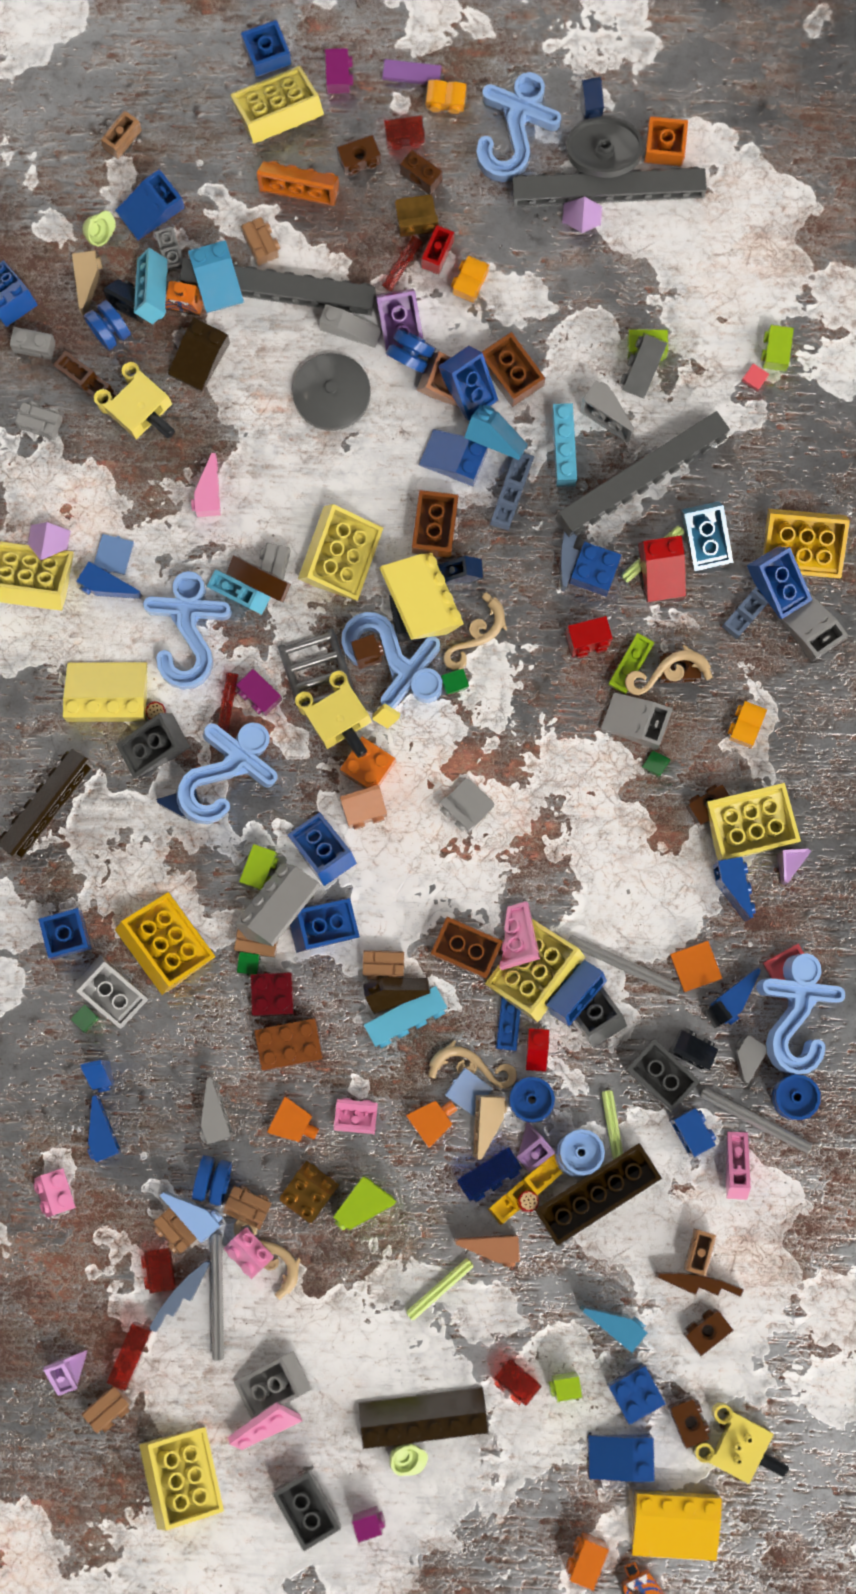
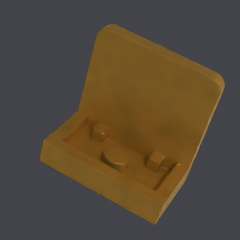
M432 195L400 198L395 201L400 237L434 232L436 225H438V216L435 212Z
M306 1160L279 1200L304 1220L312 1223L339 1187V1184Z

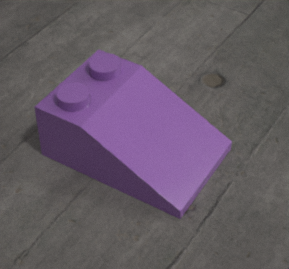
M413 288L375 295L386 351L390 344L403 346L393 338L397 329L415 334L423 339L416 293Z

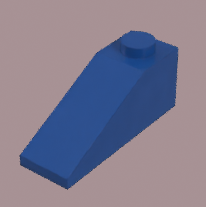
M91 562L87 563L76 581L80 586L79 590L87 595L92 593L95 596L140 599L142 596L139 590Z
M759 967L708 1005L711 1007L718 1001L723 1003L733 1016L724 1024L729 1023L731 1025L739 1019L738 1014L742 1012L761 972Z
M97 1060L80 1064L92 1090H98V1093L110 1091V1086L115 1085L110 1061Z
M99 1095L92 1096L88 1138L90 1148L87 1149L91 1160L95 1159V1162L103 1161L121 1153Z

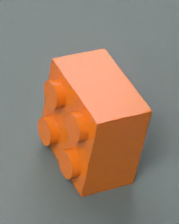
M650 116L644 163L682 167L685 158L688 120Z
M362 736L360 740L367 749V753L365 756L358 758L352 750L340 768V773L366 789L382 784L396 763V758Z
M582 1532L581 1536H577L574 1541L573 1557L569 1556L565 1569H567L566 1573L569 1581L594 1591L609 1548L606 1541Z

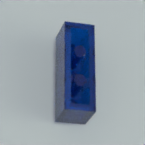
M507 1147L457 1179V1182L469 1201L474 1200L476 1203L486 1197L484 1193L489 1189L495 1191L503 1186L502 1181L506 1178L512 1180L520 1175L519 1170L522 1167L511 1149Z

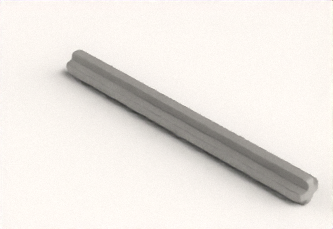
M571 935L568 939V942L579 948L581 952L664 990L677 994L680 989L679 983L574 935Z
M706 1087L702 1089L700 1093L701 1098L805 1153L810 1152L812 1143Z
M222 1234L211 1235L212 1359L215 1361H220L224 1358Z

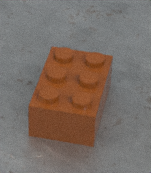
M512 332L482 351L491 379L512 407L544 386V375Z
M419 490L412 554L432 553L433 556L451 558L459 495Z
M446 917L430 956L486 980L503 941Z
M315 1018L254 1030L262 1071L324 1060Z

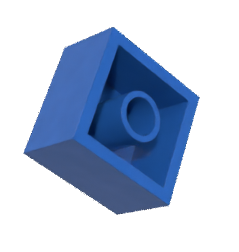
M277 20L241 32L242 43L256 77L291 65L290 51Z
M584 542L570 584L607 597L622 555Z
M75 908L38 919L49 959L55 960L92 949L81 909Z
M691 1108L669 1120L689 1157H696L716 1146L714 1142L716 1136L711 1128H706L704 1124L706 1118L701 1110L698 1111L696 1108Z
M644 1364L607 1383L629 1425L666 1405Z

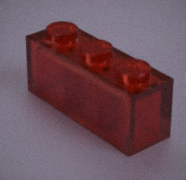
M137 1321L132 1323L108 1377L107 1384L123 1391L129 1389L153 1333L148 1326Z

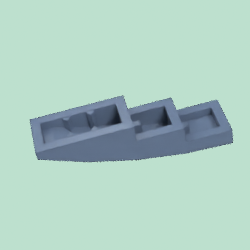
M523 453L519 460L512 459L490 525L509 531L534 456Z
M565 531L563 532L559 567L561 591L564 592L580 553L579 550L573 548L577 536L573 534L568 537Z
M757 586L722 626L736 639L739 638L768 604Z
M207 1260L172 1292L158 1311L149 1327L150 1330L154 1332L159 1331L167 1314L174 1317L183 1299L193 1300L211 1263Z

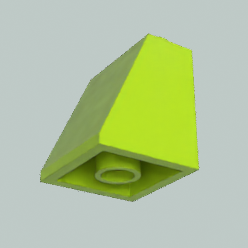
M363 1176L333 1218L336 1219L335 1224L342 1230L346 1228L351 1230L395 1205L397 1199L366 1176Z

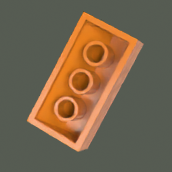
M263 161L257 171L260 191L335 206L339 188V176L327 172L324 174L314 169H299L297 166L280 165L275 161Z

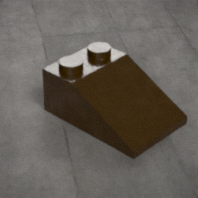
M194 317L182 338L168 375L203 392L230 344L228 334Z

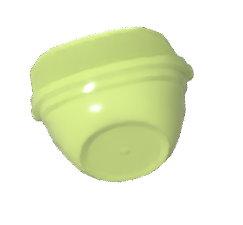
M102 211L85 220L82 229L87 241L97 247L106 244L115 230V218L109 211Z
M411 1443L395 1445L389 1456L390 1467L398 1476L420 1473L425 1468L428 1460V1454L425 1450Z

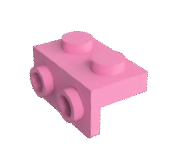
M349 1098L337 1099L334 1130L375 1134L378 1104L370 1100L353 1101Z
M63 1168L34 1178V1189L39 1194L41 1201L40 1209L46 1218L75 1208Z
M247 1227L223 1248L228 1256L251 1279L274 1258Z

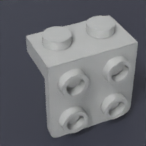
M467 778L447 798L444 797L439 806L441 807L440 811L447 818L451 817L456 821L454 824L462 832L465 830L469 833L494 807V802Z

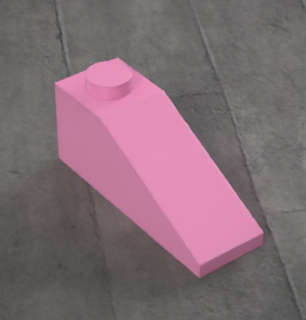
M211 453L195 489L194 499H191L192 511L196 512L197 517L221 515L216 453Z
M727 1132L726 1199L747 1200L751 1189L748 1133Z

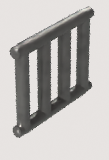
M333 628L327 630L325 634L289 646H278L294 699L302 690L329 682V678L333 673L331 672L298 683L294 672L336 659L339 667L337 671H342L346 674L350 687L354 691ZM330 641L333 652L293 665L291 664L288 654ZM332 693L314 698L313 700L316 704ZM305 701L301 706H307L310 702Z

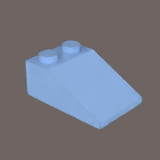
M168 1191L160 1195L201 1243L206 1241L224 1224L221 1221L223 1217L216 1209L211 1210L206 1206Z

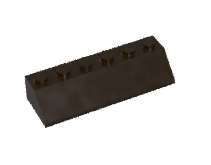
M74 749L63 754L61 757L62 762L58 767H54L48 774L49 779L46 783L39 785L35 797L25 803L23 807L25 810L21 815L15 816L12 820L11 828L0 835V847L15 859L22 860L94 767L86 757Z
M639 1143L535 1209V1212L556 1246H559L660 1181L662 1177Z
M483 1387L359 1403L363 1449L489 1433Z

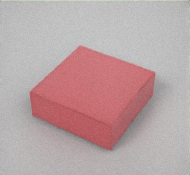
M753 363L743 377L742 382L758 392L768 378L769 373Z

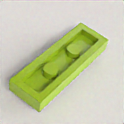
M637 633L608 685L626 695L628 690L625 686V678L630 672L640 670L655 642Z

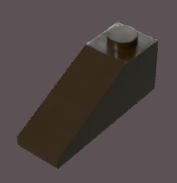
M382 977L363 984L365 999L374 1015L431 993L428 978Z

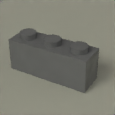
M643 333V336L638 337L635 347H637L635 355L631 354L627 366H630L627 374L623 373L620 380L623 391L643 399L645 398L667 346L666 341L647 333Z

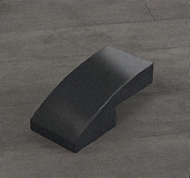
M721 1001L716 1002L703 1011L714 1028L733 1018Z

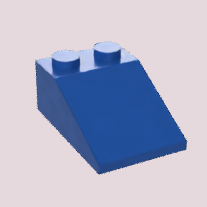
M467 346L438 366L445 385L467 421L471 420L472 415L480 405L491 406L498 401L481 351Z
M433 430L419 466L474 486L488 453V447L468 440L462 435Z
M776 547L747 565L754 584L780 619L785 618L812 601V597L790 547Z
M320 812L287 834L323 886L357 864L351 850Z
M350 898L303 908L290 924L296 953L360 938Z
M651 1434L588 1435L589 1479L655 1482L654 1438Z

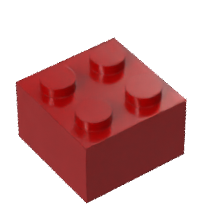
M607 616L569 625L565 633L570 655L577 658L586 657L588 653L594 651L596 653L605 652L613 640Z

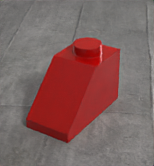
M528 1029L526 1070L546 1072L550 1030Z

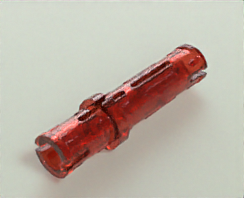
M412 236L405 249L400 251V257L382 284L385 289L392 292L408 264L413 262L414 255L422 244L419 238ZM411 249V252L409 253V255L407 256L406 260L404 261V258L406 257V255L408 254L409 250ZM401 266V268L399 269V271H398V273L396 274L395 278H393V276L395 275L396 271H397L398 268Z
M226 672L224 690H221L223 696L218 719V726L227 733H229L234 697H237V692L235 691L239 676L230 672ZM226 706H227L226 717H225V721H224L225 710H226Z

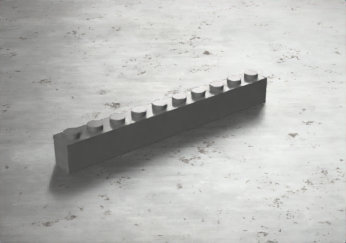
M691 167L689 169L671 168L670 170L656 168L651 171L636 169L612 178H599L577 172L569 175L564 173L548 176L545 174H538L536 176L518 175L513 177L512 180L513 207L564 205V203L586 197L595 203L705 198L707 191L705 168Z
M183 258L179 281L198 287L190 258ZM233 264L242 297L322 309L327 304L349 313L372 316L376 291L375 287L371 284H354L349 280L340 282L334 281L329 277L320 279L308 274L300 276L293 272L279 273L273 269L259 270L253 266L239 267Z
M715 411L559 511L555 519L568 537L573 534L578 536L586 530L585 527L591 524L593 526L602 519L601 516L605 514L610 515L618 509V505L628 504L633 500L632 496L637 493L639 495L645 493L649 489L648 486L653 483L655 485L659 484L668 473L671 475L676 473L682 464H690L699 453L703 455L712 448L713 444L717 443L719 445L727 439L726 435L730 428L720 414Z

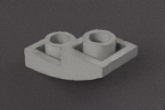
M173 226L156 231L155 235L161 254L168 259L167 269L182 265L183 256Z

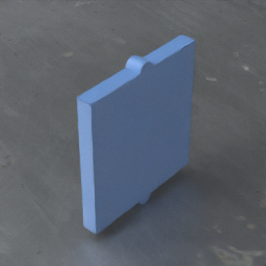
M102 534L94 565L107 570L108 573L115 572L125 575L134 542L121 539L120 536L113 537Z
M464 1067L458 1077L452 1080L453 1084L447 1090L445 1096L474 1116L476 1095H489L493 1088Z

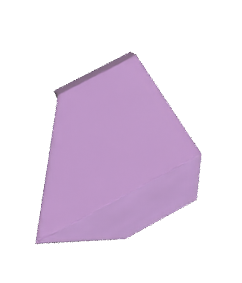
M586 197L564 203L562 223H566L581 233L601 226V205Z
M48 522L34 524L30 528L28 545L37 557L43 560L68 549L71 531Z
M782 850L777 854L780 880L783 885L790 881L811 850Z
M526 1122L517 1158L530 1173L551 1157L555 1151L529 1122Z
M88 1350L43 1367L58 1396L78 1389L77 1385Z

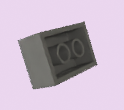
M655 1039L651 1040L625 1068V1071L669 1112H673L700 1083L690 1071Z
M311 1468L274 1489L272 1495L303 1552L341 1530V1523Z

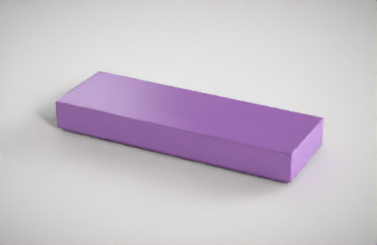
M385 59L383 80L428 85V80H440V65Z

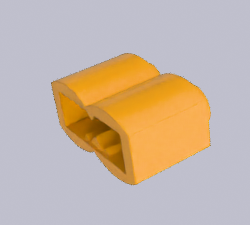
M428 80L426 108L432 112H440L441 110H446L451 114L464 112L466 84Z
M469 255L466 261L462 260L458 270L461 272L458 277H454L451 284L453 295L474 303L489 272L490 264Z
M744 701L743 705H738L735 716H737L736 723H731L727 733L730 734L729 740L752 748L767 709Z

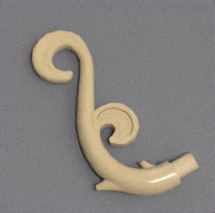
M487 592L482 596V599L488 603L490 615L494 614V623L487 633L481 634L479 633L480 629L487 630L486 622L482 619L474 620L469 627L470 635L474 639L456 644L444 653V664L452 671L464 669L467 663L465 652L460 653V661H452L451 654L454 651L483 645L495 638L502 628L507 630L502 604L496 597L493 598Z
M683 645V651L672 653L659 664L645 687L638 689L634 686L635 679L642 678L644 681L647 679L646 675L640 671L630 672L625 678V686L633 695H641L655 684L663 672L668 680L678 681L684 676L683 667L677 664L674 671L670 667L673 663L680 660L693 662L692 667L699 668L705 680L713 678L709 669L711 666L702 654Z
M456 1041L439 1050L432 1057L429 1064L428 1077L434 1079L438 1069H441L442 1065L448 1064L446 1059L460 1056L468 1059L470 1065L465 1066V1061L461 1060L456 1067L458 1074L461 1073L464 1067L475 1074L478 1067L491 1083L502 1089L510 1088L517 1080L515 1068L510 1064H502L495 1069V1074L505 1071L508 1074V1079L505 1082L498 1081L478 1055L467 1048L455 1046Z
M236 1220L233 1228L234 1235L237 1236L241 1232V1228L248 1224ZM250 1226L252 1229V1233L255 1236L258 1229L253 1226ZM259 1240L272 1255H278L286 1264L287 1276L283 1275L284 1281L280 1285L281 1288L274 1294L281 1300L287 1293L290 1294L296 1286L300 1258L294 1260L293 1256L282 1246ZM279 1259L271 1260L264 1268L269 1271L275 1270L279 1265Z

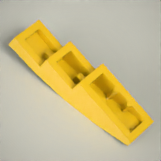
M553 1154L488 1208V1211L500 1225L504 1224L520 1210L517 1205V1199L521 1193L532 1191L538 1195L563 1173L556 1164L555 1155Z

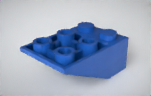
M159 169L144 179L115 212L139 241L185 207L182 197Z
M3 260L0 262V320L7 327L38 306L28 288Z
M742 857L717 861L713 865L716 886L744 922L752 919L756 910L754 902L750 901L749 894L752 893L750 881L747 882L746 874L748 873L746 861L743 862Z

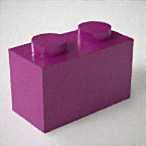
M348 48L325 49L327 94L350 93V86H353V74H349V68H353L352 56L348 55Z
M254 669L236 684L239 690L237 694L244 701L248 699L253 704L251 707L257 714L262 713L264 716H267L282 701L281 695Z
M377 1506L353 1514L352 1525L358 1543L383 1535L386 1521L383 1512H379Z

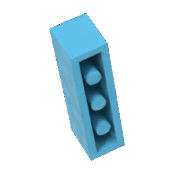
M148 248L137 258L134 313L154 324L158 319H162L166 313L168 259Z
M573 403L553 404L552 424L556 487L576 486L577 468Z
M437 987L431 988L430 994L401 1004L364 1024L375 1047L380 1046L382 1049L392 1043L390 1039L396 1036L400 1039L408 1035V1030L415 1026L419 1029L428 1024L427 1019L431 1017L437 1019L446 1014L444 1010L447 1009V1006Z

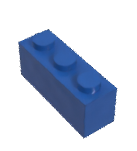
M586 960L577 965L569 979L565 980L558 992L548 1000L546 1006L550 1015L570 1026L607 982L604 972Z

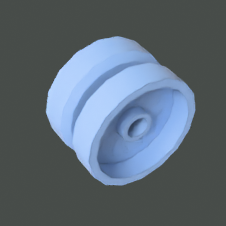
M580 1129L570 1132L560 1139L555 1149L556 1164L563 1173L570 1177L580 1178L588 1176L599 1169L604 1161L605 1150L603 1142L598 1135L589 1130Z

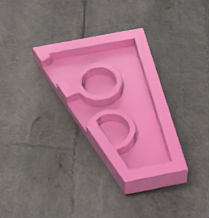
M276 1402L228 1436L230 1445L243 1450L302 1422V1418L299 1413Z

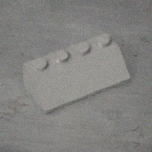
M282 863L234 924L246 939L274 946L321 885L298 867Z

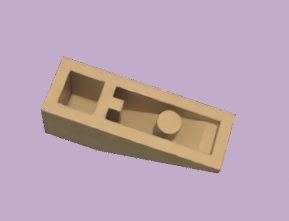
M95 251L72 254L78 304L82 316L88 311L100 279L99 269H103L101 257H97Z
M476 1095L473 1157L482 1160L504 1119V1113H507V1101L502 1096Z

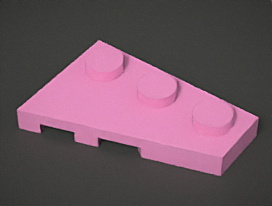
M525 901L507 907L504 928L506 932L504 943H502V961H500L499 966L501 970L540 959L528 902Z

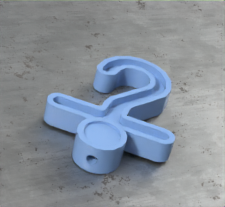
M527 72L520 75L515 81L514 93L491 84L483 88L482 100L484 104L504 112L514 156L508 161H499L492 153V138L483 136L479 139L476 151L478 167L485 176L493 181H512L513 177L522 175L528 167L530 147L524 127L526 122L549 131H556L560 128L561 114L554 109L541 105L545 85L543 79L536 73Z
M187 571L182 572L174 579L173 592L176 598L148 597L143 603L149 615L171 617L196 656V663L193 668L188 671H181L175 667L174 658L169 651L162 650L157 654V668L163 679L171 686L183 690L194 689L203 684L211 675L214 665L212 652L196 628L197 621L199 619L224 621L228 620L232 615V610L228 603L203 600L206 595V586L201 576L195 572Z
M364 612L355 615L347 622L342 631L341 643L345 656L353 665L358 666L352 650V641L358 640L367 631H373L381 638L393 682L381 697V705L385 703L395 709L410 689L413 696L422 703H431L440 697L443 687L441 676L437 671L427 668L440 651V641L434 636L428 637L412 658H406L401 653L394 626L386 617L374 612Z
M211 723L205 727L203 732L204 740L223 754L224 760L191 769L183 776L177 788L176 800L179 810L187 819L198 824H211L222 819L230 809V803L224 798H220L210 805L198 803L194 796V790L198 786L232 779L235 776L248 774L266 788L272 787L275 784L277 773L258 758L266 750L270 739L269 733L263 725L259 723L244 725L236 739L216 724Z
M808 953L792 955L787 958L783 966V975L786 980L762 979L756 985V990L760 995L788 999L787 1010L768 1032L766 1049L771 1063L779 1071L790 1075L807 1074L813 1071L824 1057L825 1044L819 1039L806 1041L802 1053L798 1057H794L788 1048L789 1039L809 1016L812 1007L816 1002L838 1003L845 999V991L842 987L815 984L821 976V965L815 956Z

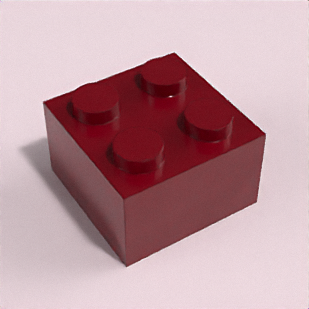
M292 972L251 974L252 1016L295 1015Z

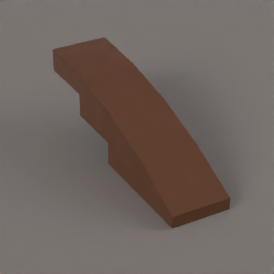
M64 351L53 364L59 372L92 399H94L95 393L101 389L108 390L113 399L119 394L110 384L97 376L92 369L67 351Z
M234 555L226 574L283 603L291 586L290 583L273 573L265 571Z
M657 1272L655 1275L657 1278L694 1295L697 1294L699 1288L719 1296L721 1289L741 1297L744 1289L722 1280L698 1274Z

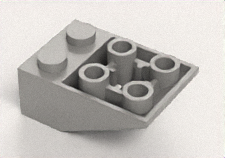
M810 593L812 601L780 620L810 661L814 662L843 642L848 637V634L838 620Z
M614 693L601 730L657 750L673 708L653 701Z

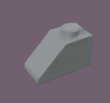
M748 1035L744 1036V1038L740 1037L734 1046L737 1049L734 1054L741 1080L745 1084L750 1082L767 1052L765 1045Z

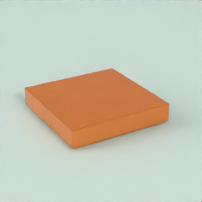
M709 941L670 954L683 992L722 979Z

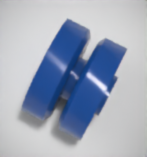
M104 300L97 305L100 316L97 312L90 310L83 317L96 338L110 351L117 346L114 335L123 341L131 333L120 314L107 300Z
M397 329L393 338L403 346L390 344L385 354L418 372L424 373L428 363L419 357V354L430 358L433 356L436 348L415 334Z
M794 1074L783 1077L775 1083L771 1093V1101L774 1109L780 1116L789 1120H803L817 1112L821 1103V1093L818 1085L811 1078L805 1075ZM794 1094L799 1095V1100H794Z
M528 1077L514 1084L509 1093L508 1101L511 1111L517 1118L525 1122L534 1123L542 1121L550 1115L554 1108L555 1096L553 1089L546 1081L537 1077ZM529 1096L536 1098L535 1103L528 1102Z
M203 1155L194 1183L192 1200L203 1202L210 1190V1204L221 1206L229 1187L232 1162L220 1160L214 1171L215 1158Z

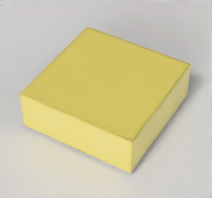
M385 703L372 714V719L387 729L400 718V713Z

